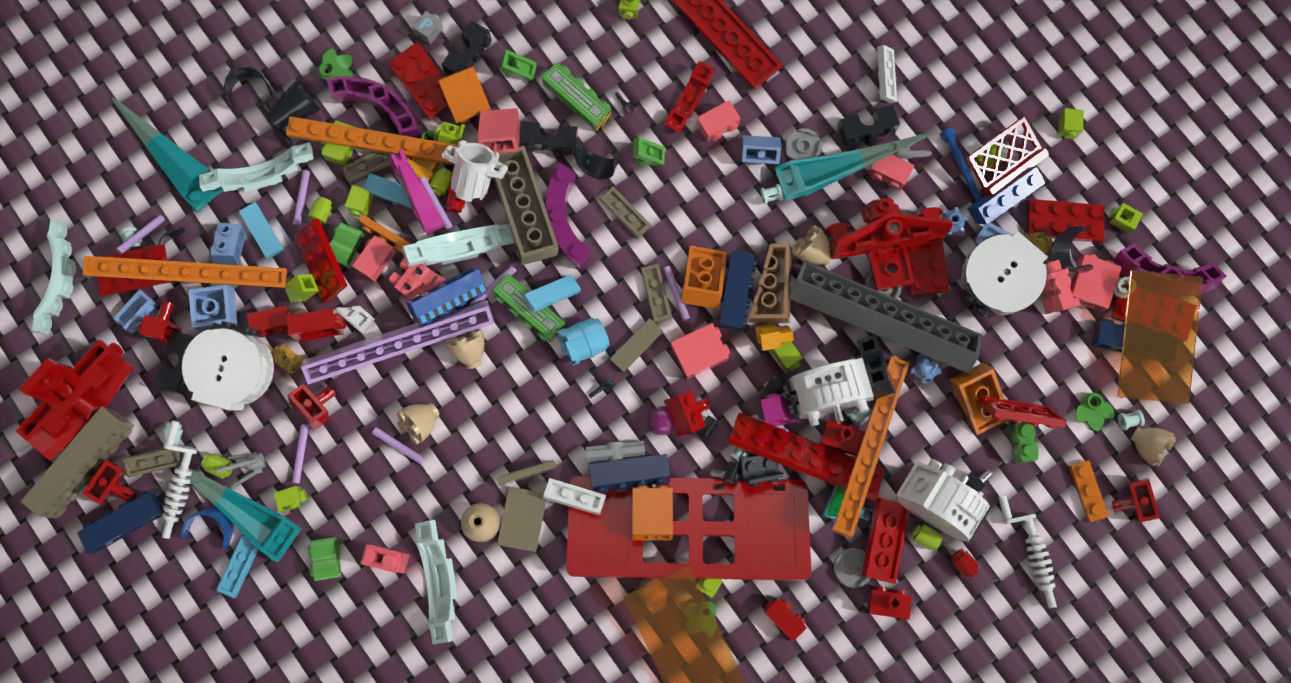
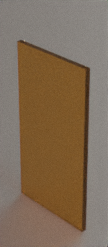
M1131 270L1117 397L1189 404L1203 277Z
M690 565L623 596L664 683H745Z

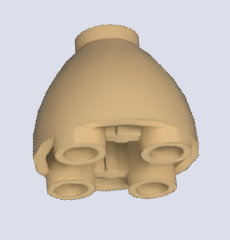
M816 225L808 230L804 238L800 237L794 243L796 248L793 251V255L802 262L805 261L825 267L832 261L829 240L823 230Z
M481 329L445 339L446 346L451 355L459 362L465 364L467 369H473L482 364L481 358L485 342Z
M432 403L428 405H410L398 411L397 417L400 421L397 422V425L403 432L407 431L411 441L417 445L422 443L432 432L436 417L439 416V411Z
M1138 427L1131 441L1135 443L1138 453L1148 464L1160 466L1165 458V450L1172 448L1176 437H1174V433L1164 429H1142Z
M473 504L462 515L461 529L465 536L472 541L486 542L494 538L499 530V515L496 509L488 504ZM475 518L481 519L480 525L474 524Z

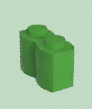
M341 222L333 230L332 236L334 237L330 246L338 264L348 268L363 240L364 233Z
M1027 422L1010 425L1009 437L1013 443L1012 456L1016 464L1036 461L1039 452L1034 441V426Z
M332 537L310 541L308 555L309 558H312V566H310L311 577H314L315 581L341 578L342 569L338 538Z

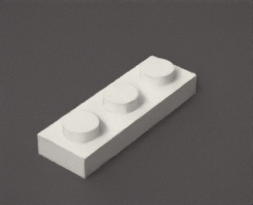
M881 45L877 47L879 95L881 100L894 103L897 102L894 50Z
M550 478L543 498L600 516L606 495Z

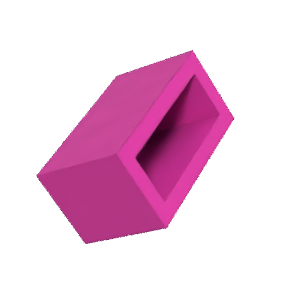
M774 393L767 395V399L761 400L767 424L778 427L795 422L788 407V404L791 403L790 399Z

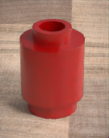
M450 186L446 200L447 210L453 213H462V209L465 207V200L456 197V193L454 190H451Z
M962 548L950 557L953 561V566L964 578L969 577L971 579L979 572L978 567L980 565Z

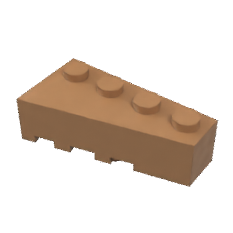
M790 243L770 244L763 274L759 281L757 295H755L754 305L749 316L752 323H790L791 299L789 296L791 294L792 248Z

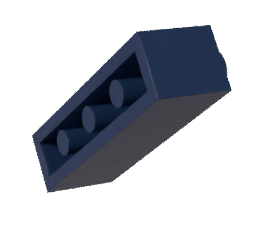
M738 251L731 252L718 328L741 332L742 326L746 327L748 316L745 315V309L749 308L751 297H748V291L752 290L754 279H751V273L755 272L757 261L754 260L755 254Z
M1103 319L1095 324L1092 346L1164 363L1175 360L1178 338L1172 337L1170 333L1152 332V329L1133 328V325L1126 323L1120 325L1110 319Z
M667 454L589 464L592 491L600 494H605L610 490L626 491L628 488H637L638 486L654 484L656 486H664L670 482Z
M143 492L136 496V500L119 505L118 510L101 515L100 520L83 525V529L78 531L77 534L86 552L96 554L162 517L163 513L166 512L163 511V506L157 494Z

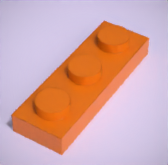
M362 215L359 219L364 231L369 234L374 232L379 235L378 238L386 243H392L394 245L393 248L402 254L403 246L411 244L365 215Z
M1090 461L1068 466L1087 522L1109 517Z

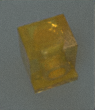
M1044 231L1032 234L1022 233L1026 239L1045 255L1050 254V247L1053 243L1050 235L1046 236Z
M285 344L276 346L272 351L273 361L292 375L304 360ZM285 354H287V358L285 360H282Z

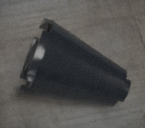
M296 80L267 113L269 118L266 120L273 129L275 127L281 129L288 126L290 117L304 119L318 113L321 109L298 80Z

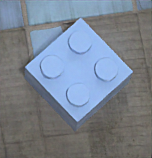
M226 284L188 290L193 329L198 331L221 329L223 327L213 325V323L221 324V321L238 324L234 288Z

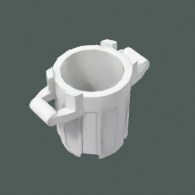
M462 140L458 143V147L448 145L442 153L444 159L455 164L451 179V190H454L456 197L465 201L472 202L474 198L482 200L488 192L491 177L502 179L508 170L506 165L498 162L499 153H494L490 148L482 144L466 143V141Z

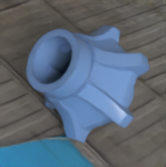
M958 207L951 211L943 210L942 219L951 220L953 223L952 229L948 233L949 236L954 232L963 233L965 231L963 226L968 217H964L958 211Z
M919 354L916 357L915 366L911 369V374H914V379H920L922 383H931L936 375L941 374V369L938 368V365L934 363L931 357Z

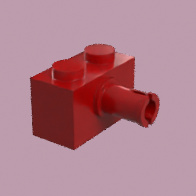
M162 301L157 317L145 315L144 319L140 322L139 334L153 341L168 344L172 331L180 333L182 328L169 321L175 305Z
M302 384L287 395L288 401L309 427L315 431L329 420L328 410L323 404L335 397L336 393L333 389L330 390V386H327V388L315 396Z
M692 390L664 400L678 437L706 427L701 412L710 409V404L704 406L709 401L703 398L696 402Z
M831 419L824 424L819 444L857 456L865 431L860 430L861 427L849 425L847 427L842 425V422L838 423L837 420Z
M105 460L82 495L98 504H103L109 494H114L128 502L131 497L124 493L133 496L135 491L119 483L125 469L110 460Z
M1147 478L1127 482L1129 497L1111 501L1112 506H1117L1113 507L1114 513L1133 509L1137 521L1140 523L1161 518L1150 480Z
M875 586V590L869 589L866 613L910 620L912 596L906 595L907 591L895 589L894 593L887 592L885 587Z

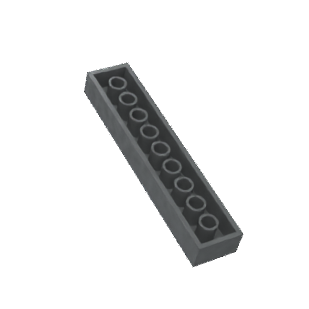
M805 261L789 296L790 299L797 303H802L816 311H821L833 318H838L850 325L862 328L869 333L879 335L886 340L893 341L905 348H910L922 355L934 358L941 363H946L960 371L970 373L980 354L982 334Z

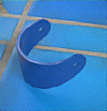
M217 507L204 508L191 515L184 522L181 530V539L187 537L196 516L208 515L216 519L224 531L222 548L226 550L229 547L233 533V524Z

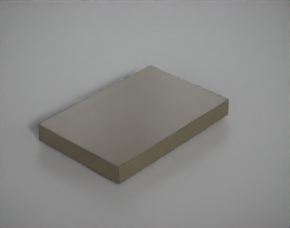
M509 487L497 545L537 552L547 499L543 498L544 493Z

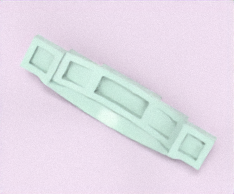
M308 142L298 146H291L280 156L258 165L237 169L217 168L211 172L199 175L200 188L204 192L222 186L224 192L243 187L245 192H249L265 186L275 185L282 182V175L297 171L298 163H305L314 159L311 144Z
M58 219L50 220L47 233L52 250V272L49 285L41 303L34 311L32 331L42 335L49 334V330L52 327L51 316L59 317L60 311L63 308L62 298L70 299V294L73 292V275L76 273V262L69 259L72 253L71 243L64 240L67 235V225Z
M496 224L417 241L415 244L403 246L402 251L408 267L422 263L427 266L440 262L442 265L476 258L481 253L497 250L499 246L512 244L514 241L508 224Z
M429 520L415 524L416 543L423 562L429 601L428 626L431 631L432 643L438 644L453 641L450 620L455 619L453 599L458 597L452 558L446 559L444 539L438 540L436 521Z

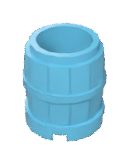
M598 318L579 321L567 329L563 328L557 331L559 334L557 335L559 344L564 355H569L570 359L567 361L571 366L579 364L582 360L595 357V355L605 351L610 345L607 333Z

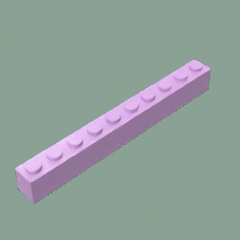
M486 300L449 312L444 316H437L433 318L431 323L426 325L415 323L305 359L302 362L301 369L307 384H311L494 324V318L489 303Z

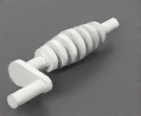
M173 420L171 421L167 440L163 448L184 452L181 466L175 468L174 471L178 475H173L171 478L175 482H170L168 488L173 490H166L165 494L168 497L165 498L164 503L168 505L164 506L163 511L168 513H163L162 516L166 521L162 538L166 539L170 538L173 524L180 519V516L176 514H182L183 509L179 507H184L186 504L184 500L188 499L189 494L185 492H189L190 487L185 484H190L191 479L186 476H191L192 471L189 470V464L192 454H197L198 450L193 447L174 444L180 422Z
M1007 496L998 497L1004 516V524L1025 520L1029 539H1026V543H1031L1032 545L1027 547V551L1033 550L1034 553L1028 555V559L1035 558L1036 562L1029 563L1030 567H1038V570H1034L1032 573L1033 575L1040 574V578L1035 580L1036 583L1042 582V586H1038V588L1045 593L1048 607H1057L1052 591L1056 586L1055 583L1050 584V580L1054 579V575L1048 576L1047 573L1053 571V567L1046 568L1045 565L1052 563V560H1044L1043 556H1048L1049 553L1048 551H1041L1042 548H1046V545L1039 544V541L1043 540V538L1036 533L1033 522L1036 514L1012 518Z

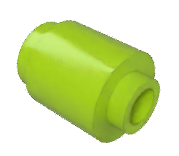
M440 168L439 171H436L429 184L437 197L445 196L451 185L453 173L445 168Z
M318 197L317 200H314L307 217L310 220L319 218L321 224L324 225L332 210V202L324 197Z
M215 453L206 454L201 463V467L206 472L221 479L228 477L233 471L231 469L215 473L216 469L232 465V461Z
M924 523L921 525L917 524L911 533L914 541L934 551L939 547L943 539L939 532Z

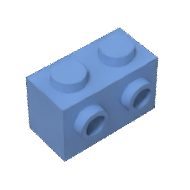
M743 135L742 162L779 164L781 153L780 137Z
M218 223L217 230L213 233V246L209 249V255L215 264L239 265L246 236L241 224Z

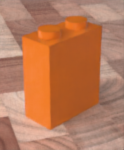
M473 66L438 80L456 123L460 122L461 125L471 121V117L477 115L479 118L481 111L491 109Z
M638 486L633 488V540H672L673 488H668L667 486H658L656 488Z

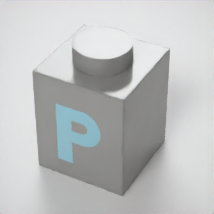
M425 11L413 26L416 36L431 45L443 30V25L438 15Z

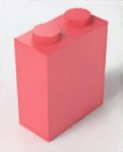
M518 108L481 111L477 138L478 144L490 148L494 153L518 152L521 124Z
M1084 254L1078 259L1077 267L1090 264L1094 268L1085 273L1075 272L1070 286L1073 298H1079L1082 306L1104 312L1109 309L1121 266L1116 265L1111 260L1104 261L1098 259L1094 254Z
M713 323L670 343V347L686 380L729 359V348L726 344H722L720 340L722 337L718 327H714Z

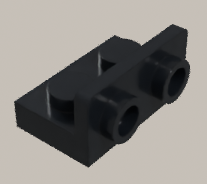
M756 454L739 457L741 481L749 486H757L763 481L776 482L779 478H784V473L779 471V463Z

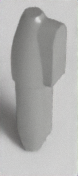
M904 148L896 153L897 157L905 159L925 158L932 155L931 151L910 150V148Z

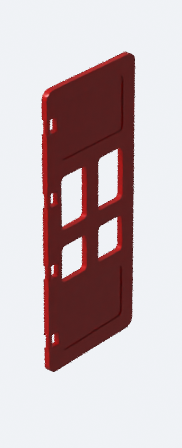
M575 476L570 480L571 485L592 491L590 476ZM670 478V482L664 486L673 488V494H686L689 498V519L687 521H673V536H687L689 539V561L686 564L645 563L643 561V540H633V488L636 487L628 488L626 491L621 492L610 490L605 493L606 499L600 516L569 506L566 571L572 577L805 581L811 576L808 486L803 480L763 481L757 486H749L739 479L737 486L726 484L724 479ZM713 484H724L725 490H713ZM647 485V487L653 488V485ZM774 485H785V491H774ZM704 495H731L734 502V520L732 522L704 521L702 497ZM703 537H733L734 564H705L703 562Z

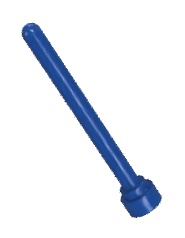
M953 127L948 128L939 135L942 141L948 143L976 202L982 197L955 142L956 133Z

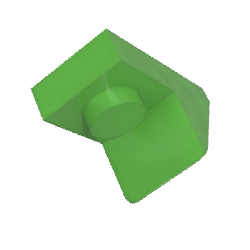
M505 49L501 62V69L507 78L516 75L527 81L534 80L537 63Z
M641 137L634 138L633 157H636L635 163L638 165H664L665 147Z

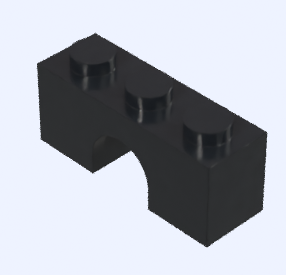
M470 20L461 34L463 42L470 46L465 53H457L450 50L441 64L443 71L451 75L478 63L484 49L488 48L491 44L490 30Z
M894 105L875 109L872 115L874 124L871 126L864 125L860 121L858 114L840 119L837 126L844 146L849 144L850 146H855L863 140L873 141L881 135L890 136L895 134L900 126V122Z
M522 121L519 144L520 147L525 146L527 152L539 150L546 154L559 152L565 156L574 154L578 140V127L559 125L558 133L554 137L545 138L541 135L540 123Z
M172 331L167 350L178 355V364L172 369L160 368L154 387L181 395L187 390L188 387L182 374V361L188 345L195 338L194 336Z
M876 335L858 340L857 343L861 357L866 365L869 383L876 399L895 393L883 350Z

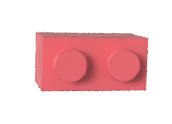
M730 100L697 117L696 124L706 141L709 142L711 140H718L727 131L733 132L739 127L741 118Z
M889 155L873 163L868 174L876 181L887 183L892 189L902 190L915 165L894 155Z
M374 235L372 239L370 238L365 243L363 252L355 257L352 266L356 271L376 282L396 254V250Z

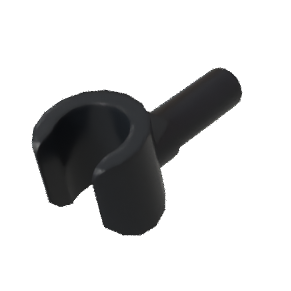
M619 92L615 93V96L623 106L622 111L624 114H628V111L625 109L626 106L634 110V105L631 102H626Z
M605 379L589 396L593 398L604 388L609 392L615 386V383L610 379Z

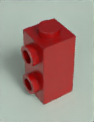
M284 305L247 314L249 328L259 330L258 334L267 337L272 332H287L286 316L294 314L292 310Z
M771 598L764 605L766 608L763 611L764 614L790 641L794 642L807 629L804 625L805 619L799 613L795 615L790 610L792 606L784 598L782 600Z

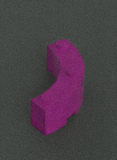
M340 76L327 79L331 97L336 103L357 101L374 105L385 111L394 120L400 135L408 137L422 135L419 125L409 108L397 94L386 86L362 77Z
M559 163L548 186L546 211L559 249L575 267L581 270L591 255L590 249L576 237L566 215L567 199L576 181V177L573 171Z
M1135 243L1120 250L1113 259L1116 265L1121 266L1120 272L1126 277L1132 278L1135 283L1152 291L1173 296H1193L1215 289L1227 277L1214 262L1206 266L1194 268L1193 270H1183L1181 267L1158 264L1152 261V257L1142 251Z

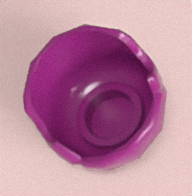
M660 406L651 411L648 416V426L653 433L669 435L675 432L666 406Z

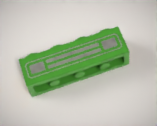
M556 62L541 77L543 85L597 132L611 117L610 105L605 101H600L592 89L588 90L583 86L582 80L578 77L574 78L565 65L561 66Z
M509 273L493 289L494 298L502 305L504 303L510 307L508 310L515 317L518 315L524 319L522 322L529 329L534 328L537 330V336L544 342L548 340L552 343L557 335H559L557 331L566 327V323L548 307L533 313L523 299L524 294L529 291Z

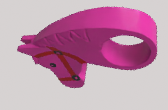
M402 149L395 155L393 153L390 154L391 160L388 162L403 188L413 212L425 233L429 235L443 228V221L417 174H415Z

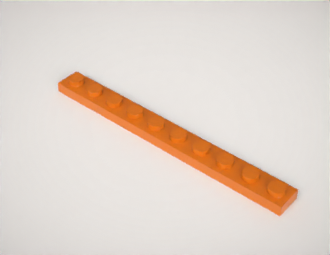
M296 117L289 118L286 131L287 137L387 154L393 153L394 155L402 149L406 157L452 165L455 164L444 159L442 153L448 145L458 147V145Z
M84 256L83 263L84 276L286 288L287 281L286 268Z
M893 356L890 357L887 367L895 393L876 399L832 529L833 532L850 539L853 537L909 366V362Z

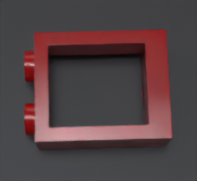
M333 308L286 316L288 335L298 342L344 335L343 329H346L345 318Z

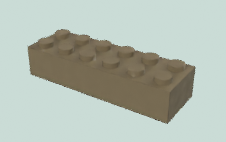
M525 146L519 147L518 152L499 153L498 162L506 165L508 170L502 179L493 177L521 266L558 256L559 247Z
M101 406L20 502L38 517L57 518L63 515L67 505L79 496V491L83 486L91 482L94 473L100 469L110 454L118 450L121 441L132 433V428L135 425L118 411Z

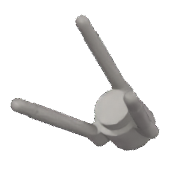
M257 452L229 456L228 460L246 459V461L216 469L215 473L246 465L249 470L253 469L251 473L230 486L234 488L254 475L262 473V468L266 467L263 454Z

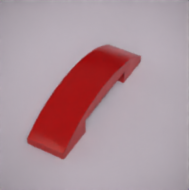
M700 60L698 61L679 100L665 120V126L681 133L701 100L715 72V68Z

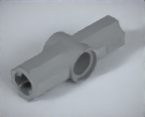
M644 441L629 443L612 442L602 446L586 447L587 464L645 457Z

